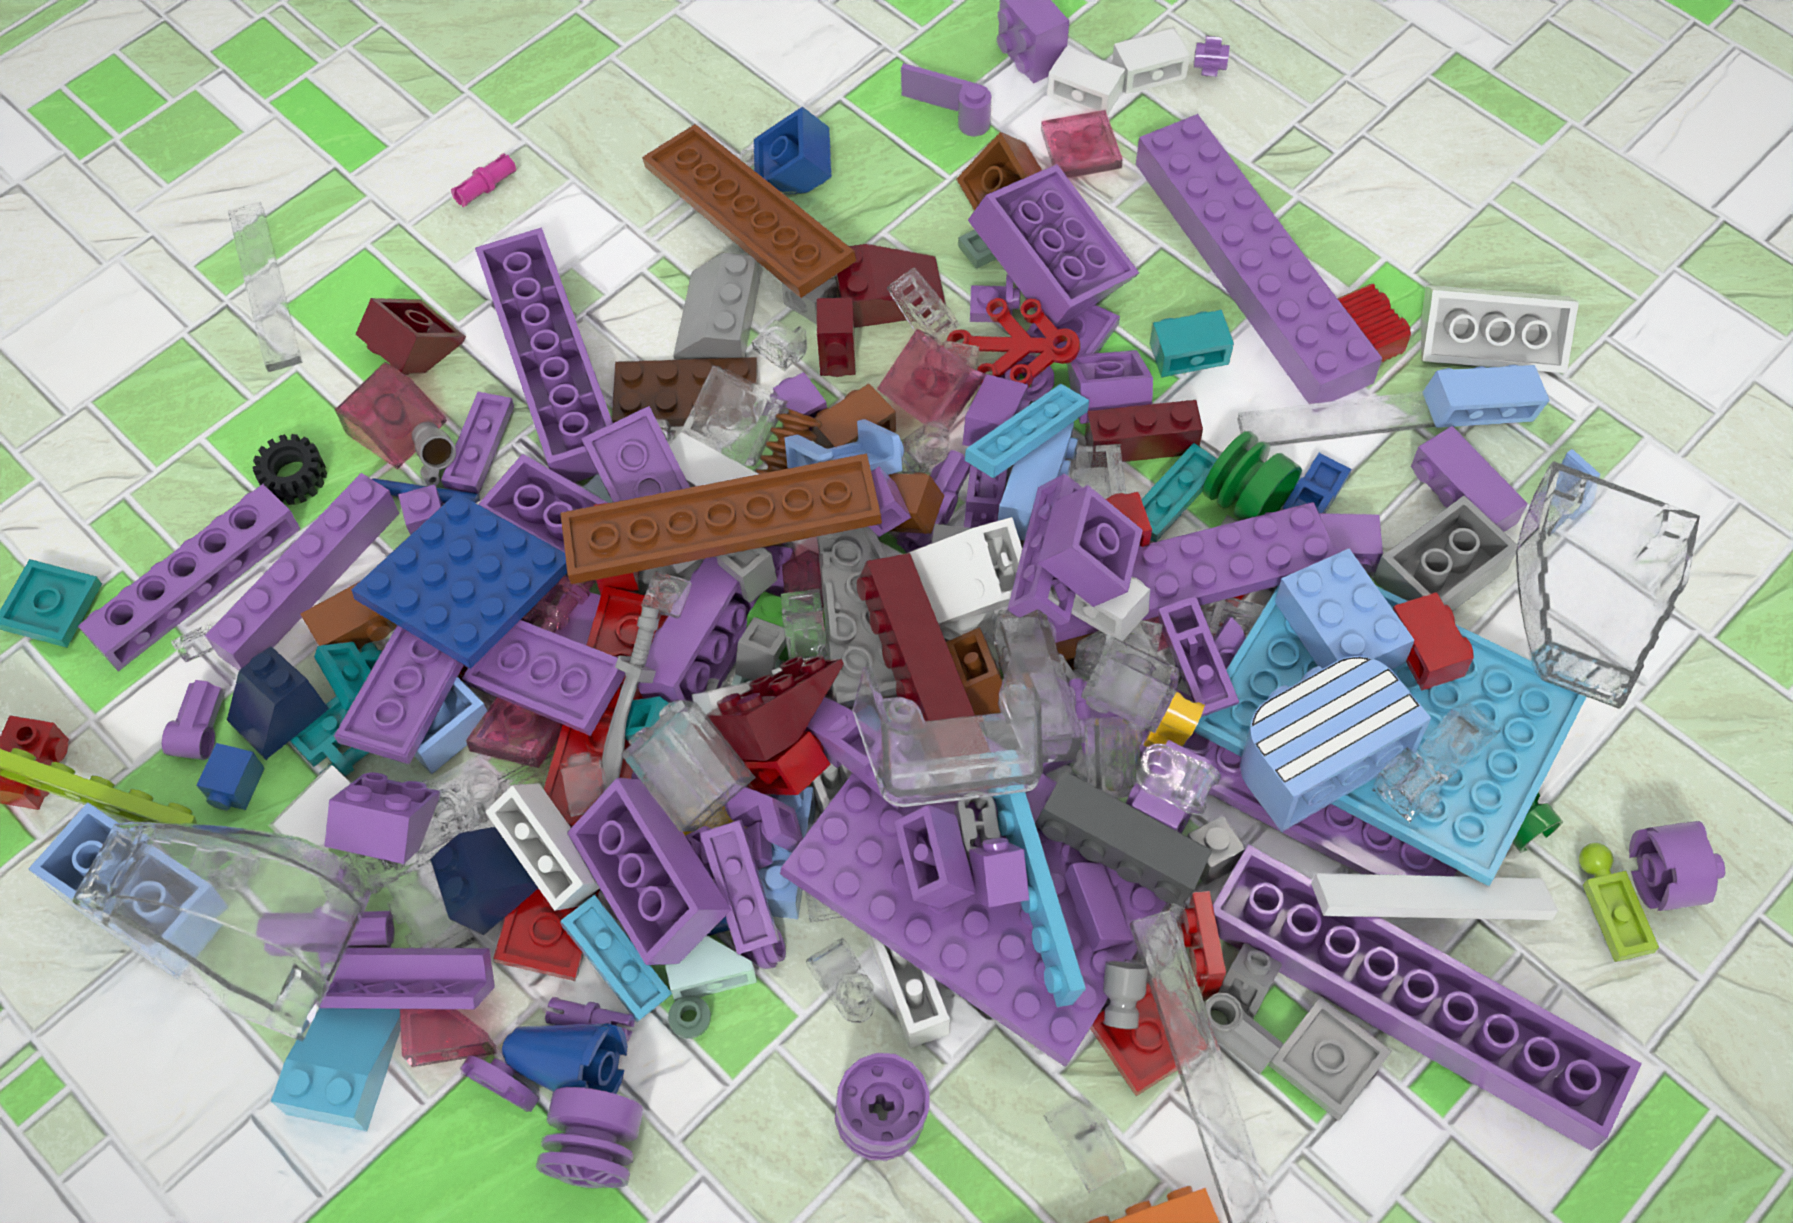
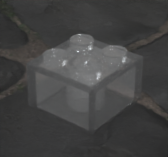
M713 366L681 432L744 466H756L766 447V441H769L772 435L770 429L776 427L778 423L775 415L783 413L788 401L726 368Z
M1107 634L1086 674L1080 697L1085 699L1086 704L1095 711L1104 714L1110 711L1122 717L1123 722L1127 726L1137 731L1143 732L1147 729L1155 733L1177 692L1179 668Z

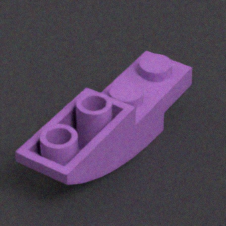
M824 697L805 731H810L811 734L818 738L823 745V753L836 768L844 765L897 809L925 784V773L895 750V740L845 706Z

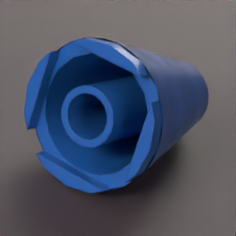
M610 1023L519 1026L505 1038L502 1046V1055L505 1058L506 1064L513 1068L515 1072L552 1092L559 1088L575 1087L617 1094L625 1070L618 1069L620 1055L627 1056L628 1046L623 1029Z

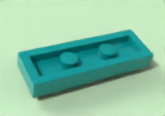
M1195 443L1188 448L1141 499L1152 528L1150 540L1153 542H1157L1202 493L1204 482L1217 460L1216 457Z

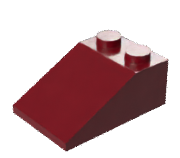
M871 244L849 246L855 251L857 261L834 277L837 282L838 298L853 297L855 328L947 315V307L935 256Z

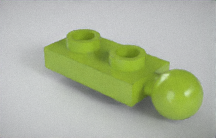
M1590 843L1584 846L1579 854L1580 866L1586 873L1594 875L1595 878L1587 879L1582 886L1614 962L1655 953L1659 949V945L1627 872L1611 873L1613 854L1607 846L1601 843Z

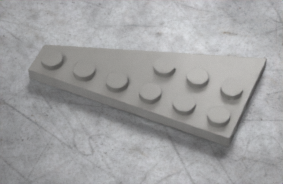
M869 527L817 536L829 659H842L844 663L831 685L833 701L846 708L895 695V677L892 669H888L884 663L882 643L878 634L875 635L871 629L869 621L870 612L867 604L859 598L857 592V579L860 577L866 561L887 557L877 535Z

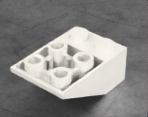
M1012 517L974 527L909 552L939 626L1008 607L1022 553L1021 543Z

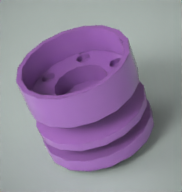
M875 1053L860 1058L846 1070L838 1086L835 1124L840 1139L853 1153L867 1160L888 1161L904 1155L916 1144L929 1112L930 1092L923 1074L911 1061L896 1054ZM876 1104H882L883 1110L889 1111L886 1120H879L878 1115L872 1113Z
M575 1087L556 1089L552 1094L546 1121L550 1126L564 1133L546 1135L542 1138L541 1146L548 1152L541 1153L538 1156L537 1170L547 1176L578 1187H625L628 1185L630 1172L623 1166L631 1164L634 1155L632 1151L616 1143L634 1141L638 1138L644 1110L642 1105L632 1099L601 1090Z

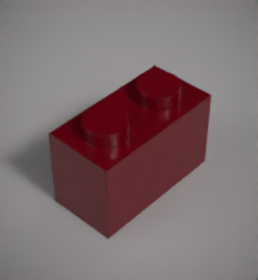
M853 297L817 298V343L820 376L842 377L845 375H856Z

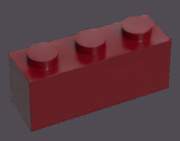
M1197 400L1088 411L1085 428V440L1090 466L1182 456L1193 443L1200 447L1203 434Z

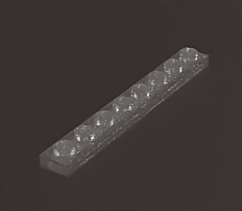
M1173 910L1132 920L1129 925L1142 965L1148 967L1147 980L1227 1222L1279 1223Z

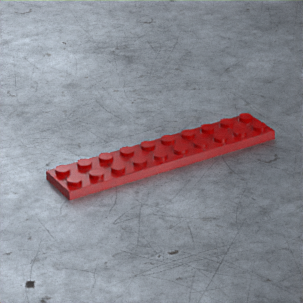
M604 586L586 646L617 658L619 655L631 657L639 627L637 623L638 617L641 616L642 607L659 609L657 616L659 620L658 630L662 628L672 612L674 602ZM625 677L591 736L562 725L543 790L571 828L604 793L601 771L604 745ZM638 686L633 700L643 699ZM626 739L619 778L631 779L640 748ZM538 888L505 917L493 957L494 963L576 981L583 952L561 926L560 921L578 907L555 911ZM598 889V890L593 894V895H595L597 898H598V896H599L600 889Z

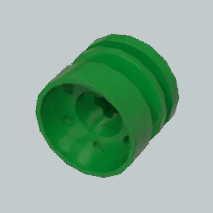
M1244 431L1237 436L1221 453L1211 468L1202 490L1204 496L1210 500L1217 499L1218 505L1223 509L1229 508L1237 502L1233 514L1239 521L1265 515V512L1279 511L1288 500L1302 473L1301 466L1283 453H1276L1268 459L1271 449L1270 445L1265 441L1258 443L1257 435L1251 431Z

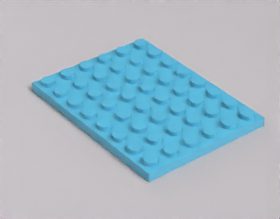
M1279 586L1226 670L1238 697L1239 704L1200 717L1194 730L1200 736L1239 756H1242L1252 717L1257 708L1267 700L1274 690L1283 685L1288 687L1295 685L1301 681L1308 671L1318 667L1275 603ZM1376 586L1392 609L1395 605L1407 602V600ZM1456 625L1462 637H1466L1473 648L1474 658L1465 677L1421 691L1407 663L1392 669L1431 717L1415 755L1331 804L1490 886L1590 689Z

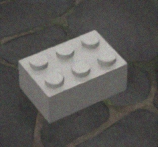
M1462 496L1382 555L1373 580L1384 590L1407 601L1437 592L1443 604L1448 605L1453 612L1506 572L1519 546L1467 497Z

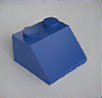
M802 106L754 138V171L781 193H808L817 186L824 184L828 179L832 178L829 127Z

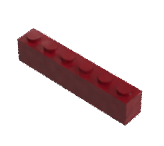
M907 553L866 561L862 573L857 579V592L859 598L867 604L870 612L869 621L871 629L875 635L878 634L882 643L884 663L888 669H892L896 680L897 697L900 703L905 704L910 716L909 726L912 736L919 740L924 753L923 763L928 775L933 776L937 789L982 779L993 759L911 554Z

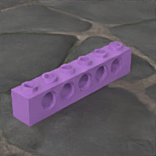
M262 484L253 492L246 494L240 502L223 515L217 516L210 525L193 538L186 540L180 548L163 561L153 565L146 574L133 584L123 588L116 597L103 607L93 611L78 627L117 671H120L300 530V527L290 509Z

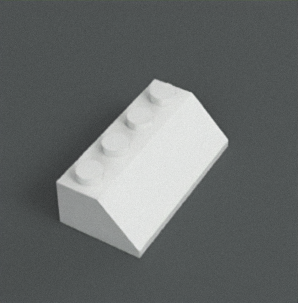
M1426 285L1421 316V360L1486 367H1505L1512 364L1518 366L1535 365L1537 371L1567 373L1579 302L1569 296Z

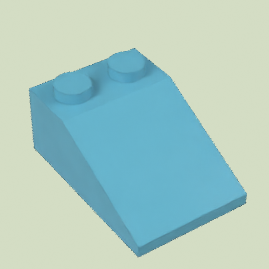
M315 1008L285 1059L271 1102L285 1115L368 1131L407 1009Z

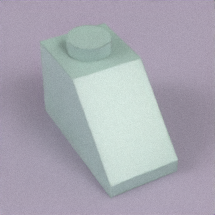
M707 935L679 964H665L674 1001L684 996L702 997L757 983L752 961L740 954L738 955L735 951Z

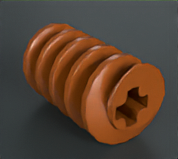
M786 408L788 413H777L775 418L783 424V427H772L770 432L778 440L766 441L765 446L773 454L760 456V460L768 468L756 469L755 472L763 474L788 469L784 438L798 434L810 441H816L817 436L809 428L821 427L822 422L789 408Z

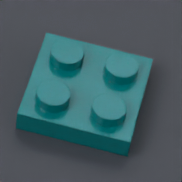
M29 559L0 609V630L67 648L102 583L97 576Z

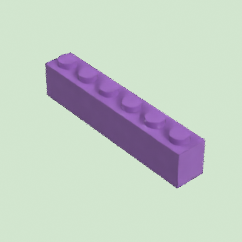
M360 473L207 632L205 637L218 656L237 670H240L254 656L262 653L269 646L274 648L302 618L300 613L310 609L400 514L390 491L363 473Z

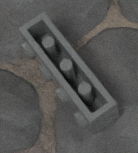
M1065 770L1062 772L1035 822L1036 828L1041 830L1049 839L1067 844L1078 850L1087 860L1102 863L1116 871L1122 879L1138 883L1153 891L1162 901L1175 903L1180 907L1195 890L1212 853L1211 849Z

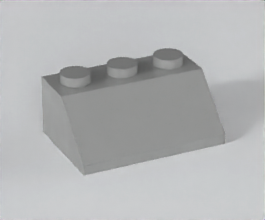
M721 253L691 272L673 354L674 359L745 358L760 284L758 263L751 255Z

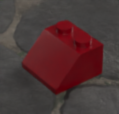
M371 298L355 334L367 344V348L371 352L380 355L390 363L389 366L393 371L402 375L426 373L459 347L466 338L465 335L421 299Z

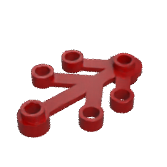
M994 298L987 304L986 311L993 322L999 323L1011 337L971 336L968 331L959 329L952 331L946 339V349L951 357L957 361L970 359L976 351L1006 352L993 364L983 363L978 366L975 376L980 385L984 380L982 376L986 372L991 371L992 376L1001 377L1011 369L1010 379L1027 384L1029 387L1033 379L1052 363L1067 364L1072 362L1077 357L1081 347L1077 334L1067 328L1057 329L1044 314V309L1040 302L1033 298L1025 300L1021 305L1020 311L1025 321L1034 323L1045 338L1030 337L1010 314L1007 303L1001 298ZM997 307H1003L1000 313L993 314ZM1033 307L1038 308L1034 314H1027L1029 309ZM964 339L962 344L954 346L958 340ZM1067 341L1064 347L1056 348L1059 343ZM1029 353H1041L1028 365L1017 364ZM1020 373H1027L1023 380H1016Z

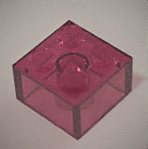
M916 329L877 390L929 429L947 434L986 377V374L933 335Z

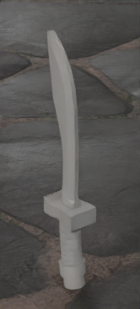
M642 607L641 616L638 617L637 626L639 629L632 656L619 655L615 668L624 671L626 677L604 745L601 767L604 791L620 776L624 757L626 721L638 682L652 683L656 673L655 670L645 667L651 648L654 631L658 627L659 620L657 616L659 609Z

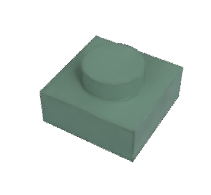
M975 229L958 237V247L976 269L996 260V257Z

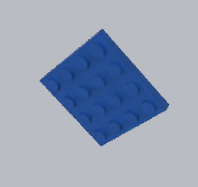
M456 493L352 588L351 591L356 601L471 669L567 574L566 556L563 551Z

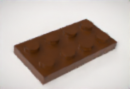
M757 357L615 362L612 422H617L650 406L660 427L757 424Z

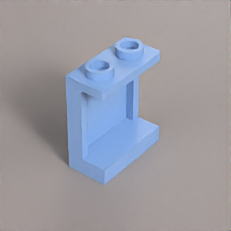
M866 419L857 421L858 441L829 449L798 434L784 438L788 468L867 453L871 471L880 466L889 475L902 471L901 458L904 455V448L898 434Z

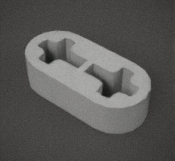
M976 787L968 788L961 793L954 810L970 866L969 849L978 848L972 847L977 834H980L982 846L985 840L1000 838L993 797L982 788ZM970 802H975L976 808L982 809L977 821H975L973 809L967 808Z

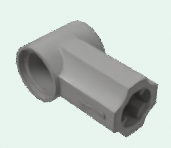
M1217 993L1211 996L1197 1016V1028L1204 1038L1222 1044L1259 1075L1283 1045L1280 1040L1244 1013L1240 1002L1228 993ZM1218 1010L1224 1013L1228 1019V1025L1216 1023L1212 1019L1210 1011Z

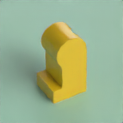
M1174 690L1156 712L1143 746L1162 752L1167 741L1170 740L1183 747L1187 739L1193 734L1205 704L1201 702L1193 703Z

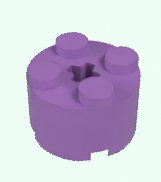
M1682 822L1636 830L1631 837L1629 858L1637 857L1638 870L1631 871L1632 878L1640 898L1650 909L1658 908L1657 911H1668L1705 905L1714 901L1718 879H1722L1725 876V864L1718 853H1713L1702 822Z

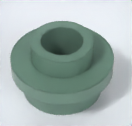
M684 996L675 1001L671 1006L668 1021L676 1035L692 1039L702 1035L708 1029L711 1022V1013L707 1003L701 998ZM687 1010H694L697 1013L696 1018L691 1022L682 1020V1015Z

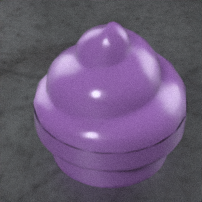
M777 929L779 942L742 953L741 955L762 969L776 967L777 963L784 961L786 956L785 942L781 932Z

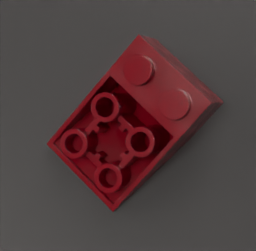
M822 655L809 660H803L802 656L794 657L780 665L781 671L773 676L767 674L751 681L748 684L750 689L744 693H733L720 699L717 702L718 708L705 716L724 759L766 761L799 741L844 665L843 660L825 659Z

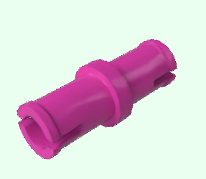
M502 153L484 168L477 167L473 170L472 176L451 189L453 198L462 207L467 206L468 203L484 192L490 193L493 191L495 184L516 172L515 163L510 156Z

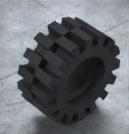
M285 434L280 435V442L275 443L272 438L267 441L270 446L268 449L263 446L259 448L258 451L261 457L255 456L253 459L256 465L252 466L258 483L260 485L264 484L282 503L285 498L288 505H295L294 498H298L301 503L307 501L304 496L307 493L314 497L317 494L315 486L322 488L324 485L322 478H326L327 475L326 466L314 443H310L309 439L304 436L300 440L297 434H292L290 440L287 439ZM292 462L303 463L301 469L295 474L287 477L277 476V473L283 466Z

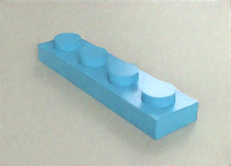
M1059 384L966 448L965 461L990 477L995 478L1088 412L1089 400L1063 384Z

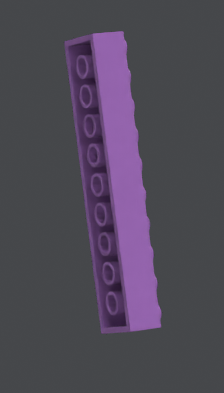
M1196 114L1139 137L1136 166L1310 407L1315 410L1374 384L1382 357L1201 117Z
M1248 844L1213 904L1220 939L1240 950L1244 944H1248L1264 952L1282 964L1279 970L1281 974L1588 1150L1593 1151L1608 1138L1642 1065L1641 1062L1380 917L1323 916L1311 884L1312 879Z

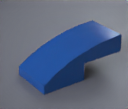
M1318 453L1305 476L1301 477L1282 510L1314 502L1318 513L1326 514L1349 478L1352 469Z

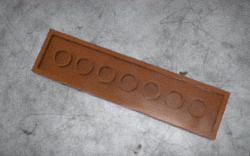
M696 124L642 157L646 169L800 298L857 261L855 251Z
M867 453L560 513L567 573L571 584L882 524Z

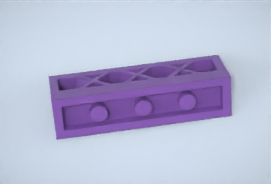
M1065 473L1037 489L1007 609L1018 618L1039 609L1060 626L1070 621L1076 593L1040 566L1038 559L1054 501L1082 488ZM1052 586H1054L1059 598V606L1048 599Z
M333 948L326 954L330 983L318 992L314 998L316 1008L476 1009L495 988L490 948Z

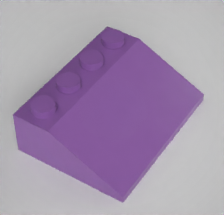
M1057 164L987 194L968 219L969 223L1026 299H1037L1044 309V314L1055 327L1076 318L1139 274V271Z

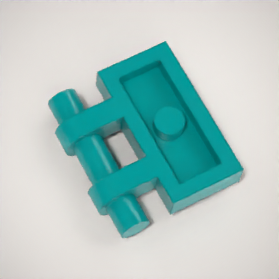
M354 642L317 646L314 658L345 711L350 709L382 653V650H378L375 643L365 644L361 649L362 652L358 650Z
M335 696L326 703L329 710L290 740V743L313 767L327 758L331 762L327 767L333 765L346 777L354 771L353 766L370 752L353 747L343 754L339 752L338 748L342 744L337 742L334 735L348 710L345 711L338 697Z

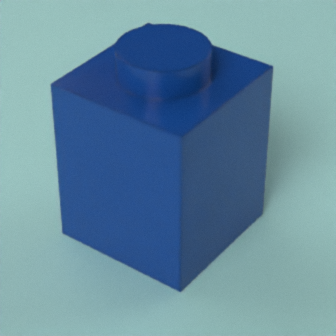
M216 743L196 786L207 798L206 802L217 809L228 811L230 807L246 810L265 768L252 751Z

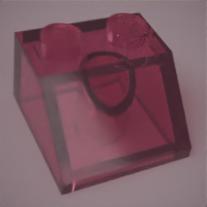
M384 362L334 409L348 436L397 470L416 452L415 444L412 441V432L418 424L431 422L440 429L447 422L446 417L415 382L387 362Z

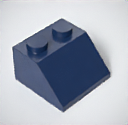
M269 646L262 653L254 656L247 665L239 670L227 721L267 760L328 711L329 708L308 679L272 646Z
M496 827L459 833L430 858L448 918L482 935L490 931L538 889V886Z

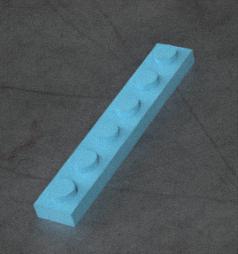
M1014 755L998 757L986 778L987 792L995 799L998 809L997 821L1001 835L1006 836L1009 843L1024 849L1029 900L1021 901L1024 912L1029 913L1033 926L1032 942L1035 950L1041 953L1043 959L1045 986L1049 993H1053L1057 1007L1073 1005L1086 987Z

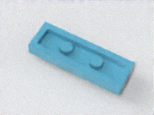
M595 895L560 921L561 926L630 1014L634 1015L636 1022H639L672 995L671 991L652 967L645 965L631 940Z

